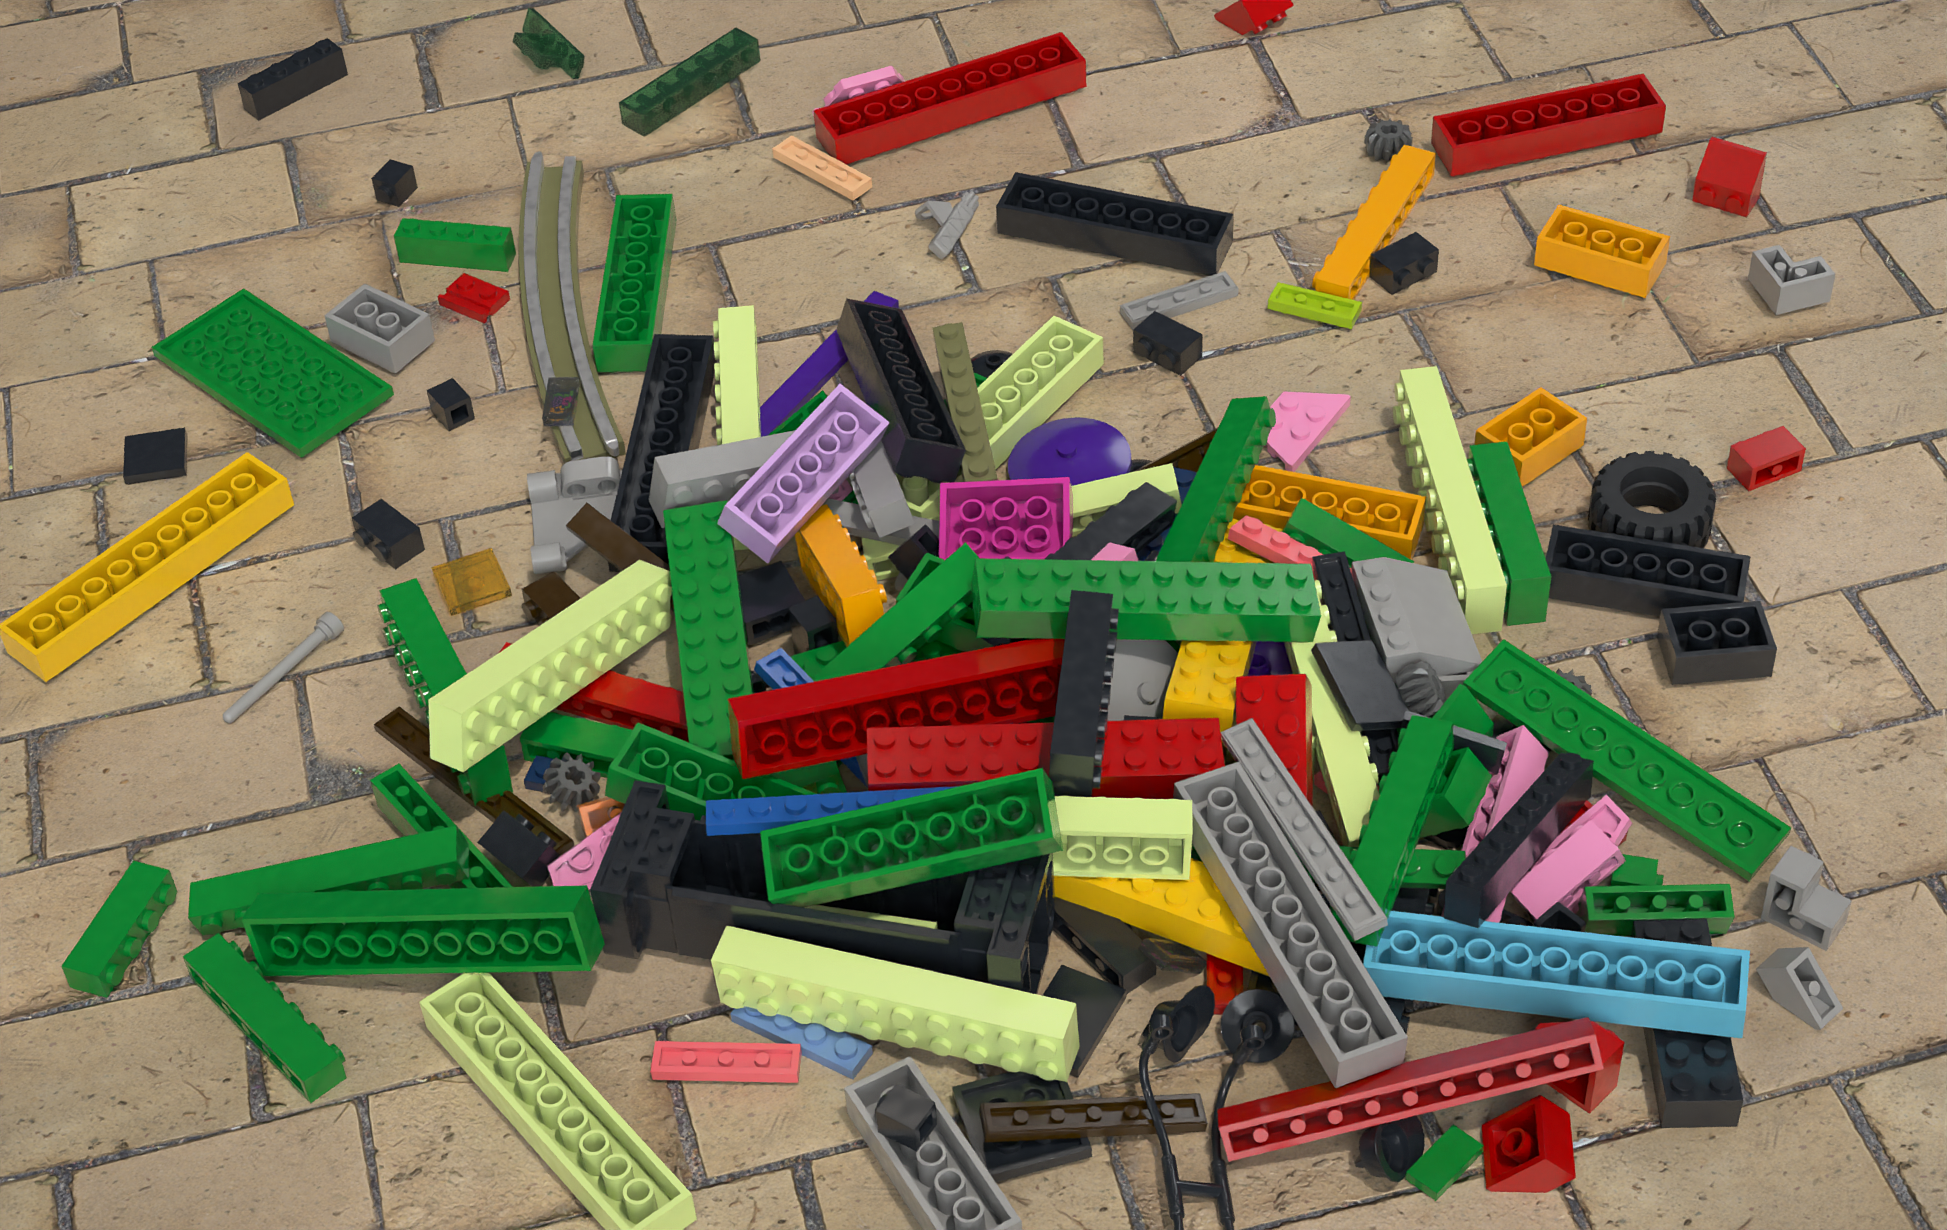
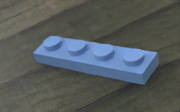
M746 1006L739 1009L734 1008L730 1013L732 1022L775 1043L801 1044L802 1056L852 1080L873 1054L872 1045L845 1032L832 1031L822 1024H800L791 1017L780 1014L766 1016L757 1009Z

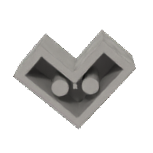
M1780 245L1752 252L1748 280L1775 315L1830 302L1835 273L1821 256L1793 262Z
M1790 846L1770 874L1761 919L1827 951L1847 922L1852 900L1819 885L1824 861L1810 853Z

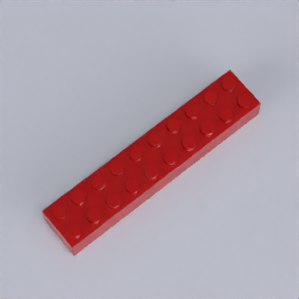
M1059 32L813 110L816 138L829 156L848 165L867 157H873L892 149H897L932 136L950 132L963 126L975 124L991 117L1000 116L1001 114L1087 87L1086 60L1063 32Z
M1029 639L729 698L728 708L733 758L742 779L865 755L867 754V728L1018 724L1055 716L1065 639Z
M1219 718L1108 721L1105 738H1099L1105 739L1102 765L1095 766L1102 767L1100 789L1093 788L1092 797L1173 799L1174 783L1225 766ZM1054 723L867 728L868 791L964 786L1043 768L1049 777Z

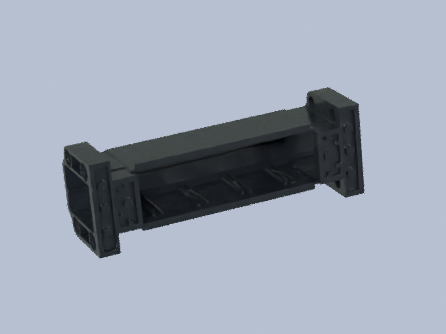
M637 780L634 781L590 889L594 910L605 942L603 951L604 954L638 959L642 951L647 948L711 960L726 926H731L1032 994H1038L1049 954L1055 918L1053 853L1014 861V863H1004L818 904L827 907L937 922V929L778 903L772 904L768 900L760 833L707 836L706 816L702 815L699 821L695 820L693 813L670 810L666 785Z

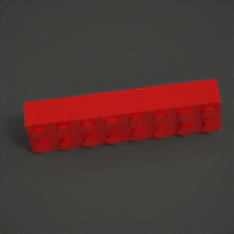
M1643 73L1433 116L1431 144L1450 176L1464 175L1480 170H1488L1509 164H1517L1519 162L1662 133L1666 104Z

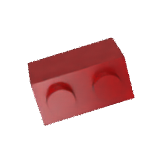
M1784 426L1731 445L1727 469L1749 492L1800 472L1806 448Z

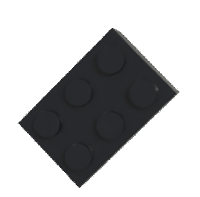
M1761 601L1661 609L1657 639L1672 685L1772 677L1777 647Z

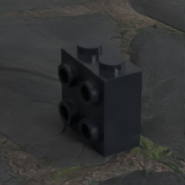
M778 561L739 575L748 645L791 631L788 608L805 601L783 562Z

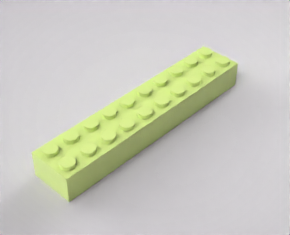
M1053 316L977 388L995 469L1010 456L1014 446L1023 436L1042 425L1104 364L1102 336ZM961 468L955 482H963ZM895 473L912 516L927 519L940 516V483H934L927 478L916 476L905 478Z
M1437 366L1400 370L1399 383H1395L1394 386L1398 406H1393V418L1395 424H1400V443L1407 447L1405 450L1407 466L1413 467L1414 488L1419 487L1418 495L1426 496L1425 526L1426 530L1432 531L1433 534L1431 537L1432 550L1434 554H1439L1438 568L1447 570L1471 634L1502 631L1507 584Z
M638 560L428 700L430 758L461 772L466 771L670 628L672 620L670 614L672 594L670 571Z
M726 926L711 959L720 1002L735 1009L746 1006L757 1009L766 1016L780 1014L791 1017L800 1024L818 1023L835 1032L846 1031L862 1035L870 1040L880 1039L894 1042L905 1048H920L932 1051L940 1056L950 1055L967 1059L975 1064L985 1063L1002 1067L1010 1072L1020 1071L1037 1075L1045 1080L1067 1082L1080 1047L1076 1003L731 926Z
M463 973L419 1002L427 1029L605 1230H683L697 1220L691 1192L490 973Z

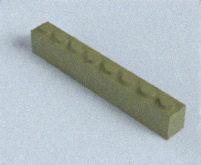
M948 323L932 327L948 411L966 449L960 466L963 482L996 481L998 478L963 323Z

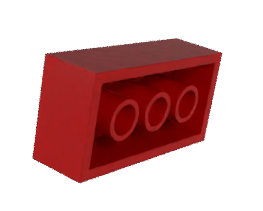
M1285 674L1236 677V725L1251 718L1254 720L1313 807L1312 685L1307 675Z

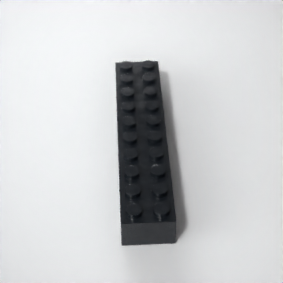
M846 298L836 330L866 404L890 422L881 441L894 472L905 478H912L913 476L927 478L934 483H943V481L955 482L966 449L903 310Z
M654 334L611 516L613 523L668 565L665 527L661 528L649 502L654 459L658 456L699 449L715 374L714 363H717L714 355L713 335ZM608 561L609 572H621Z

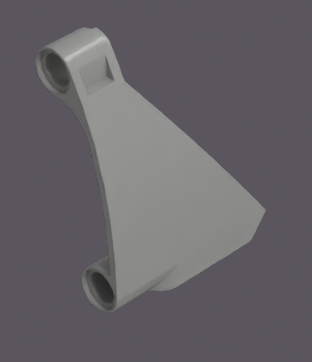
M612 457L573 460L563 464L560 473L551 470L527 474L533 520L534 546H531V557L534 574L567 570V562L587 546V544L566 528V524L586 502L611 520L622 474L617 460Z

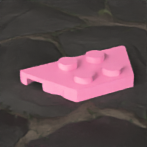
M893 66L841 79L823 99L825 102L824 107L904 82V77L897 73Z
M1283 391L1270 406L1275 411L1276 424L1272 427L1267 444L1265 445L1267 452L1273 458L1279 457L1285 463L1286 471L1295 472L1350 406L1351 396L1347 394Z

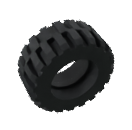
M1645 451L1644 454H1638L1637 452L1628 453L1625 458L1620 456L1612 460L1610 465H1605L1595 477L1591 491L1588 528L1591 531L1705 548L1711 535L1716 506V493L1709 478L1704 476L1703 471L1696 465L1692 467L1690 462L1682 457L1677 459L1673 457V454L1663 452V455L1655 454V451ZM1654 506L1668 511V513H1647L1634 507Z

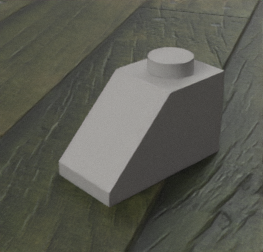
M1809 947L1778 948L1756 968L1773 1000L1816 1030H1821L1843 1009Z

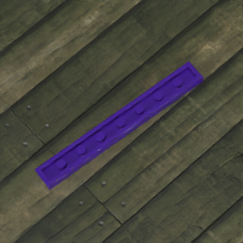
M873 291L863 301L899 308L897 299L877 291ZM837 330L760 407L761 437L768 436L803 407L848 361Z

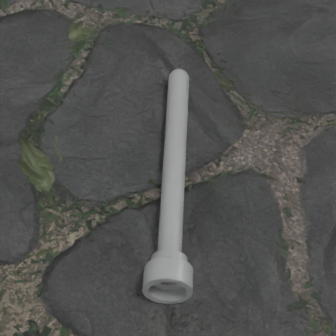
M325 612L316 620L315 631L223 713V720L226 723L234 722L323 640L335 639L344 631L342 622L333 613Z

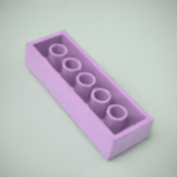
M839 384L724 506L717 524L766 563H769L877 446L890 422L843 385Z

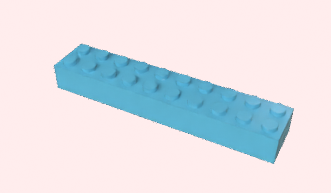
M1397 911L1390 912L1387 920L1388 926H1385L1378 946L1366 945L1363 965L1384 997L1572 1019L1589 1017L1590 1021L1743 1038L1747 1004L1749 950L1484 921L1479 928L1444 919L1442 916Z

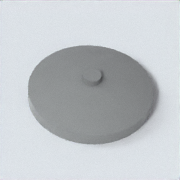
M1117 639L1116 653H1114V656H1108V658H1114L1113 679H1111V683H1105L1111 685L1110 705L1108 710H1102L1108 712V721L1124 720V715L1159 717V719H1163L1164 700L1178 655L1177 651L1165 640Z

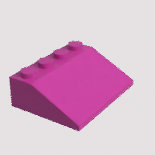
M1070 477L940 483L939 558L946 560L965 542L979 558L1004 559L1006 556H1009L1012 559H1045L1050 553L1054 554L1062 548L1067 540L1072 537L1073 492Z

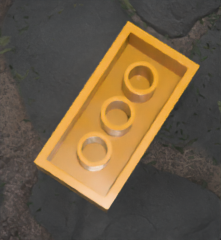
M1558 205L1537 237L1534 266L1646 298L1666 265L1670 236Z

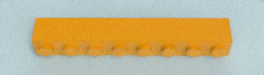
M1403 145L1399 153L1392 156L1390 166L1387 171L1383 170L1378 185L1371 188L1368 200L1360 205L1356 218L1348 223L1345 235L1338 238L1335 250L1332 254H1328L1325 259L1324 267L1321 271L1315 273L1312 287L1315 288V291L1351 300L1356 298L1370 276L1371 254L1390 245L1433 178L1436 153Z

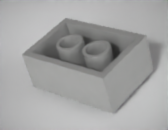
M363 284L325 315L332 343L395 374L435 341L428 313L367 284Z

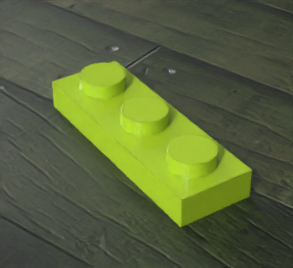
M1278 282L1268 299V309L1352 329L1362 311V302Z

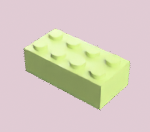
M1055 796L1063 851L1053 853L1054 876L1189 880L1193 835L1192 800Z

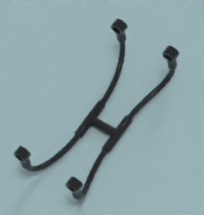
M1164 1014L1155 1015L1149 1020L1150 1032L1141 1047L1139 1078L1162 1149V1171L1169 1214L1173 1220L1174 1230H1184L1183 1218L1185 1217L1182 1196L1216 1199L1221 1224L1224 1225L1225 1230H1234L1235 1215L1227 1169L1221 1155V1134L1218 1127L1217 1109L1224 1108L1230 1086L1239 1067L1246 1063L1253 1050L1264 1046L1263 1030L1258 1025H1249L1241 1030L1242 1041L1232 1056L1233 1061L1224 1076L1217 1095L1211 1127L1213 1161L1210 1166L1213 1183L1179 1180L1176 1157L1172 1154L1169 1139L1149 1081L1148 1062L1150 1055L1155 1053L1162 1040L1168 1039L1173 1035L1171 1017Z

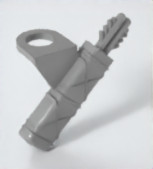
M974 191L965 192L963 197H961V201L953 208L950 202L928 200L915 210L917 219L924 220L935 217L941 227L928 246L940 259L950 254L953 246L973 218L974 212L979 206V197L975 195Z

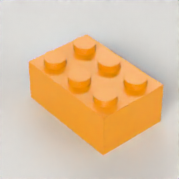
M1540 387L1478 428L1475 434L1474 445L1508 442L1523 487L1584 445L1587 417Z

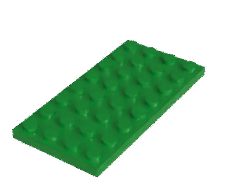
M244 288L151 347L156 358L301 458L394 395L390 384Z

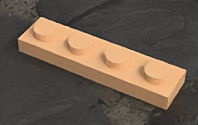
M792 135L772 148L773 158L853 201L872 188V178Z

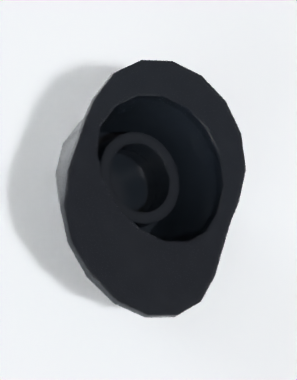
M1205 985L1195 986L1181 1000L1164 1001L1154 1008L1151 1018L1155 1015L1164 1014L1171 1017L1173 1035L1168 1039L1162 1040L1158 1048L1164 1050L1168 1061L1173 1063L1181 1061L1191 1046L1203 1035L1210 1025L1215 1009V997L1210 987ZM1149 1023L1142 1032L1144 1039H1146L1150 1032Z
M1417 1115L1372 1126L1362 1132L1359 1138L1360 1155L1354 1161L1355 1166L1365 1168L1371 1176L1388 1178L1391 1182L1398 1183L1403 1180L1406 1172L1423 1155L1425 1147L1424 1131Z

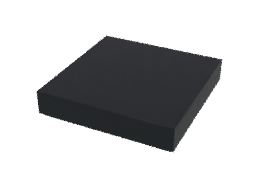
M185 427L125 436L123 466L125 484L187 476V432Z

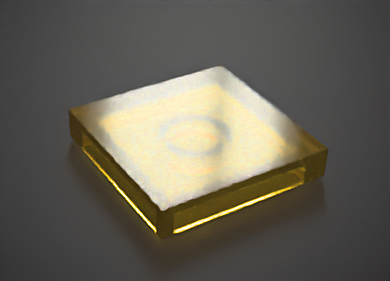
M492 548L431 567L433 576L451 616L512 596L511 588Z

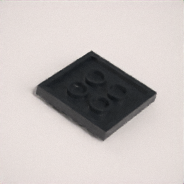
M1019 1071L1007 1072L952 1087L953 1098L967 1140L995 1182L1092 1157V1148L1088 1137L1005 1142L984 1141L979 1115L981 1103L1074 1099L1068 1082L1045 1080L1037 1075Z

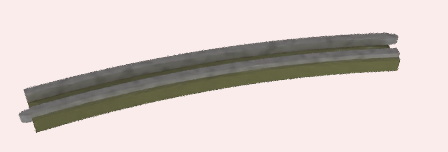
M538 151L533 155L531 162H527L519 225L521 299L536 382L545 413L547 411L548 422H568V417L570 418L569 421H574V425H560L562 423H556L559 425L550 426L564 464L573 460L596 457L616 458L626 455L624 441L612 416L596 371L585 328L581 302L578 229L584 179L582 160L576 161V156H565L563 167H544L543 155ZM549 391L550 394L578 393V398L575 395V404L572 406V412H564L565 415L560 418H552V415H549V413H551L550 410L552 409L550 399L553 396H549ZM567 391L566 393H552V392Z

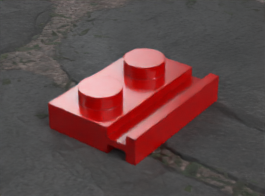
M463 273L449 285L444 295L439 294L437 296L440 306L481 323H486V318L489 315L493 316L510 301L508 290Z

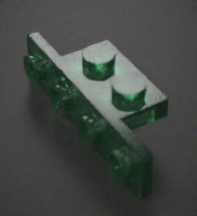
M528 8L522 28L523 33L515 32L512 42L521 50L522 54L528 56L534 62L536 67L541 69H549V67L562 68L572 79H579L584 66V54L534 8Z

